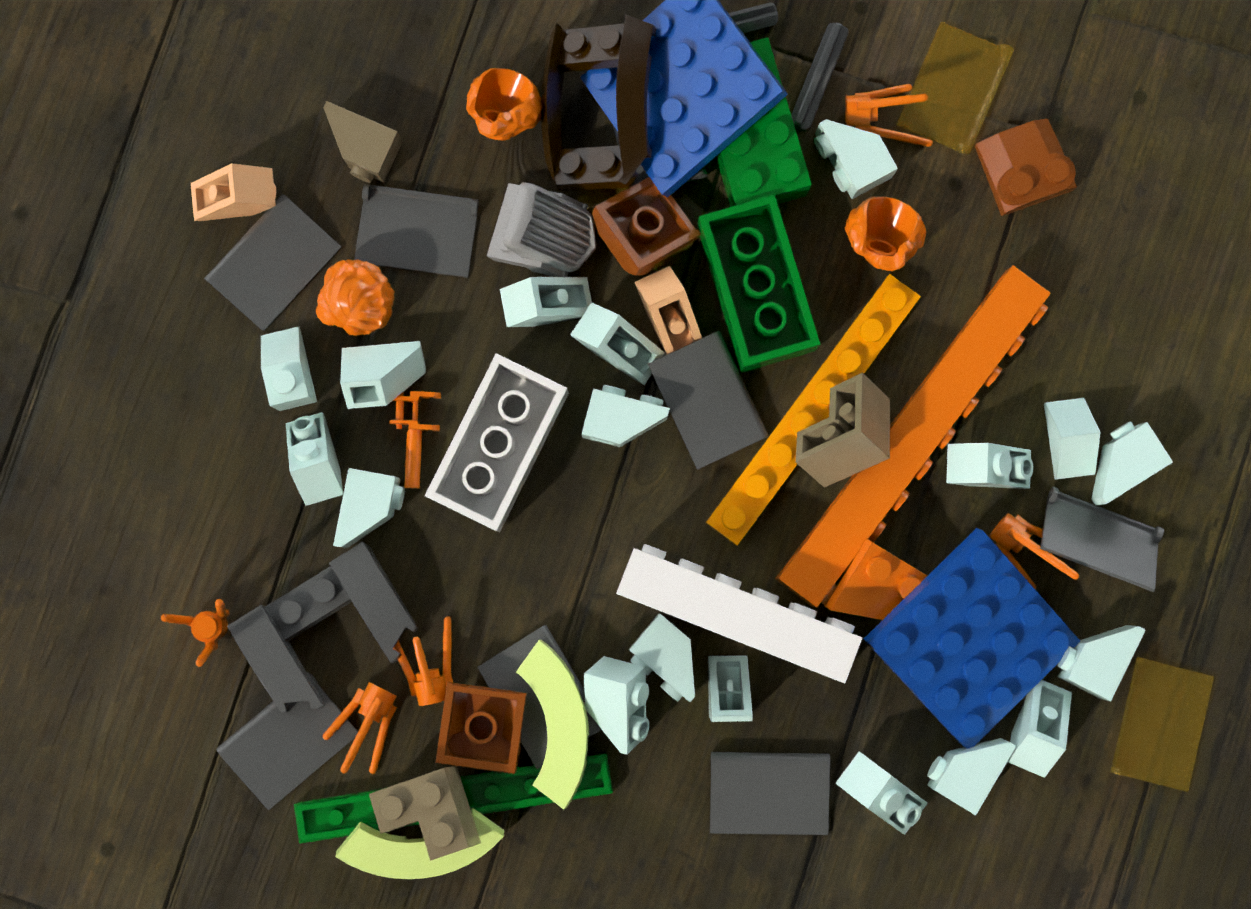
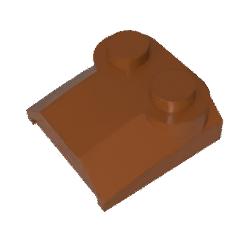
M1048 118L1033 120L1002 131L975 145L1001 216L1072 192L1077 188L1074 181L1076 175L1075 166L1071 159L1064 155Z
M650 177L596 205L592 212L598 234L621 267L632 275L640 276L649 273L655 264L679 251L701 235L700 231L695 229L672 195L669 197L662 195Z
M447 682L435 763L515 774L518 758L521 753L520 743L527 693Z

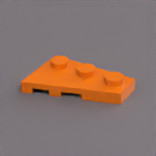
M866 538L825 607L831 611L883 620L927 575Z

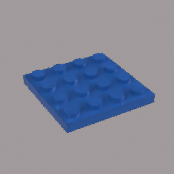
M665 0L643 20L653 24L657 30L656 36H651L649 48L652 60L647 97L649 148L652 150L651 158H645L641 166L660 193L666 197L674 193L788 95L719 0ZM617 67L588 70L580 78L618 131L616 113Z
M978 528L863 638L966 749L974 747L1061 661L1069 646L1074 648L1080 642L1077 636L986 533Z

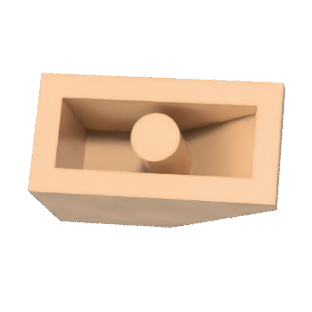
M231 163L191 183L194 221L252 216L276 206V186L273 181L272 168Z
M670 266L635 282L645 311L666 355L702 339L686 291Z

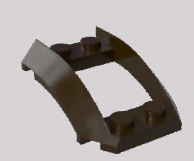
M625 15L624 24L563 30L556 22L550 36L543 75L541 126L545 162L559 191L629 188L639 175L636 172L637 168L645 158H651L652 150L649 148L647 128V97L652 60L649 48L651 36H656L657 30L653 24ZM617 67L616 113L619 145L563 149L561 139V97L564 73Z

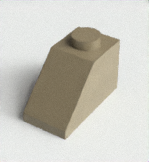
M326 101L323 108L342 158L351 169L350 174L368 183H371L373 178L384 183L403 142L398 131Z

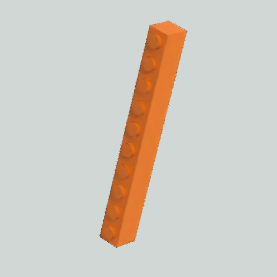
M1014 265L1002 274L890 424V458L851 476L775 579L812 607L817 608L820 603L826 605L838 586L835 584L844 571H847L866 538L874 542L887 525L882 521L890 509L896 512L906 501L910 494L905 490L914 477L920 480L933 464L929 456L937 446L943 449L956 433L952 425L960 415L966 418L979 402L975 395L984 384L989 387L1002 371V368L998 366L999 362L1006 353L1012 356L1022 345L1025 337L1021 333L1028 323L1034 326L1045 314L1048 306L1044 302L1051 294L1048 290Z

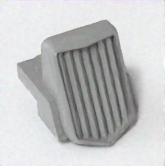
M522 182L520 185L508 183L487 257L493 261L526 267L535 273L554 277H567L568 272L578 270L596 250L594 221L591 213L587 211L588 205L563 193L547 191L535 184Z

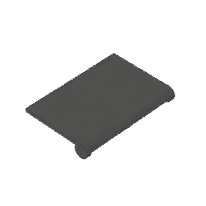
M364 184L362 191L363 205L354 260L367 261L376 266L468 278L479 199Z
M284 194L275 201L276 206L268 209L204 278L263 332L342 247Z
M720 331L648 364L668 408H670L669 411L697 470L769 436Z
M1052 487L1047 497L1040 549L1154 592L1158 543L1162 539L1164 529L1159 526L1156 528L1059 492L1058 488Z
M547 625L540 627L478 666L480 673L490 688L527 693L521 743L536 769L542 767L546 755L547 725L545 715L536 694L516 671L538 640H543L565 662L573 674L582 700L585 702L584 688ZM587 712L589 738L602 729Z
M307 672V675L325 704L323 708L312 710L310 708V701L287 703L289 712L283 713L272 701L216 748L218 754L267 810H270L351 742L358 733L355 726L347 719L329 740L323 739V734L339 716L341 710L322 690L310 672Z
M711 752L710 833L828 835L829 753Z

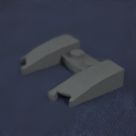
M364 542L359 543L329 562L330 567L267 606H258L227 626L258 679L283 713L289 712L287 703L310 701V708L312 710L321 709L325 706L289 641L344 606L353 602L390 663H395L402 655L393 648L404 630L408 628L416 633L418 629L371 547Z

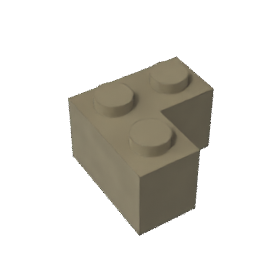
M863 372L830 388L829 417L797 432L796 463L825 488L889 459L890 399Z
M457 766L442 768L369 794L380 834L419 822L430 861L481 843Z

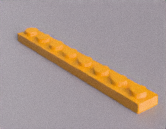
M891 274L886 277L705 522L738 546L796 467L797 432L829 417L830 388L862 372H866L921 297L919 294Z

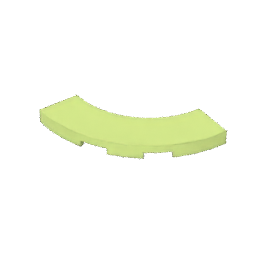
M538 640L516 671L536 694L542 706L547 725L546 755L533 786L562 809H566L576 794L587 763L588 716L585 702L582 700L573 674L565 662L543 640Z
M472 808V816L481 843L430 861L424 838L408 839L406 836L388 833L380 834V831L360 822L337 849L335 857L352 867L377 876L394 879L429 878L456 871L479 859L504 837V829Z

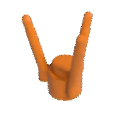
M911 84L846 96V125L856 126L855 128L878 134L880 137L927 147L933 144V141L930 139L870 125V122L878 121L879 107L913 104L928 100L927 94L888 97L911 91Z
M1007 513L990 533L989 537L996 542L995 545L1035 590V583L1009 552L1011 549L1018 553L1026 546L1072 579L1076 580L1079 578L1078 572L1053 554L1040 549L1041 546L1030 539V533L1042 538L1043 529L1027 522L1021 516L1013 517Z
M222 599L215 601L216 611H203L195 617L175 614H163L161 616L163 622L191 626L194 637L201 642H205L206 646L195 662L198 667L203 666L211 653L218 649L217 641L227 633L228 622L226 618L230 612L225 608Z
M450 616L444 618L442 675H440L439 668L428 669L419 637L413 638L415 655L420 672L416 673V677L399 640L393 648L402 654L398 661L409 683L411 696H417L419 706L445 701L447 682L453 683L451 674L452 619Z
M370 682L365 691L360 688L357 689L352 701L323 734V739L329 740L355 709L361 705L358 713L364 715L365 719L340 768V771L344 774L348 772L373 721L379 723L382 718L369 768L371 774L376 773L389 725L397 707L393 706L397 696Z

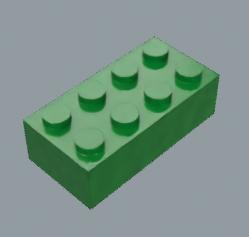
M769 38L750 42L782 85ZM786 97L716 156L730 207L774 194L777 204L807 196L812 186Z
M775 194L699 216L697 228L701 233V242L741 373L816 351L821 344Z

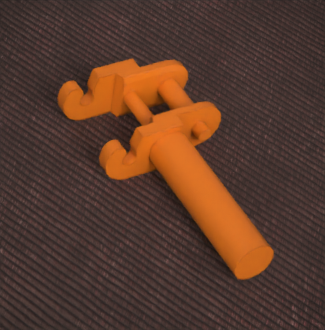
M410 391V396H403L404 392H402L393 400L396 401L395 420H390V424L396 425V429H402V425H409L406 436L405 489H420L422 431H440L439 425L420 424L418 421L419 402L430 397L441 399V393ZM404 402H413L412 420H404Z

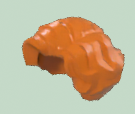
M490 68L476 77L473 83H471L467 94L466 109L471 117L475 119L480 134L489 139L503 141L515 137L527 129L535 128L542 118L541 111L543 105L538 87L529 78L514 70Z
M870 197L857 208L850 211L849 217L846 220L845 231L854 252L864 256L866 261L877 269L894 271L902 268L925 243L926 228L921 216L910 205L898 199Z
M359 259L341 260L326 271L324 286L318 295L316 314L322 323L328 326L336 325L341 327L349 335H369L377 329H382L388 323L392 315L394 290L391 288L388 278L381 273L378 266Z

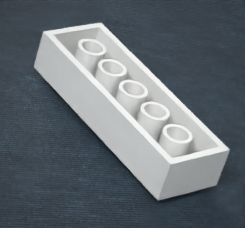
M647 544L643 545L642 551L633 549L616 594L844 684L846 683L862 637L852 634L855 626L827 617L825 623L815 619L817 611L797 603L790 602L788 608L777 604L779 596L759 588H754L752 594L739 589L741 581L717 573L714 580L702 575L703 566L688 560L680 559L678 565L664 560L667 552Z

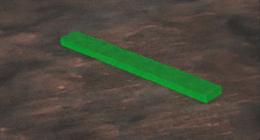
M607 752L587 755L585 771L572 800L613 793ZM534 764L518 766L515 774L487 771L460 776L470 809L474 808L481 814L555 803L533 786L541 768L536 769ZM384 788L294 803L299 844L349 836L360 822L380 831L369 794ZM419 822L407 826L419 825Z

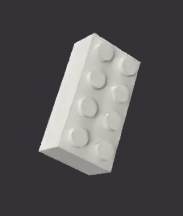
M496 353L425 496L500 532L569 394L568 389Z

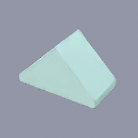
M1078 398L1044 403L1055 480L1095 475L1101 432L1085 399Z
M708 656L710 720L712 722L752 721L748 657Z

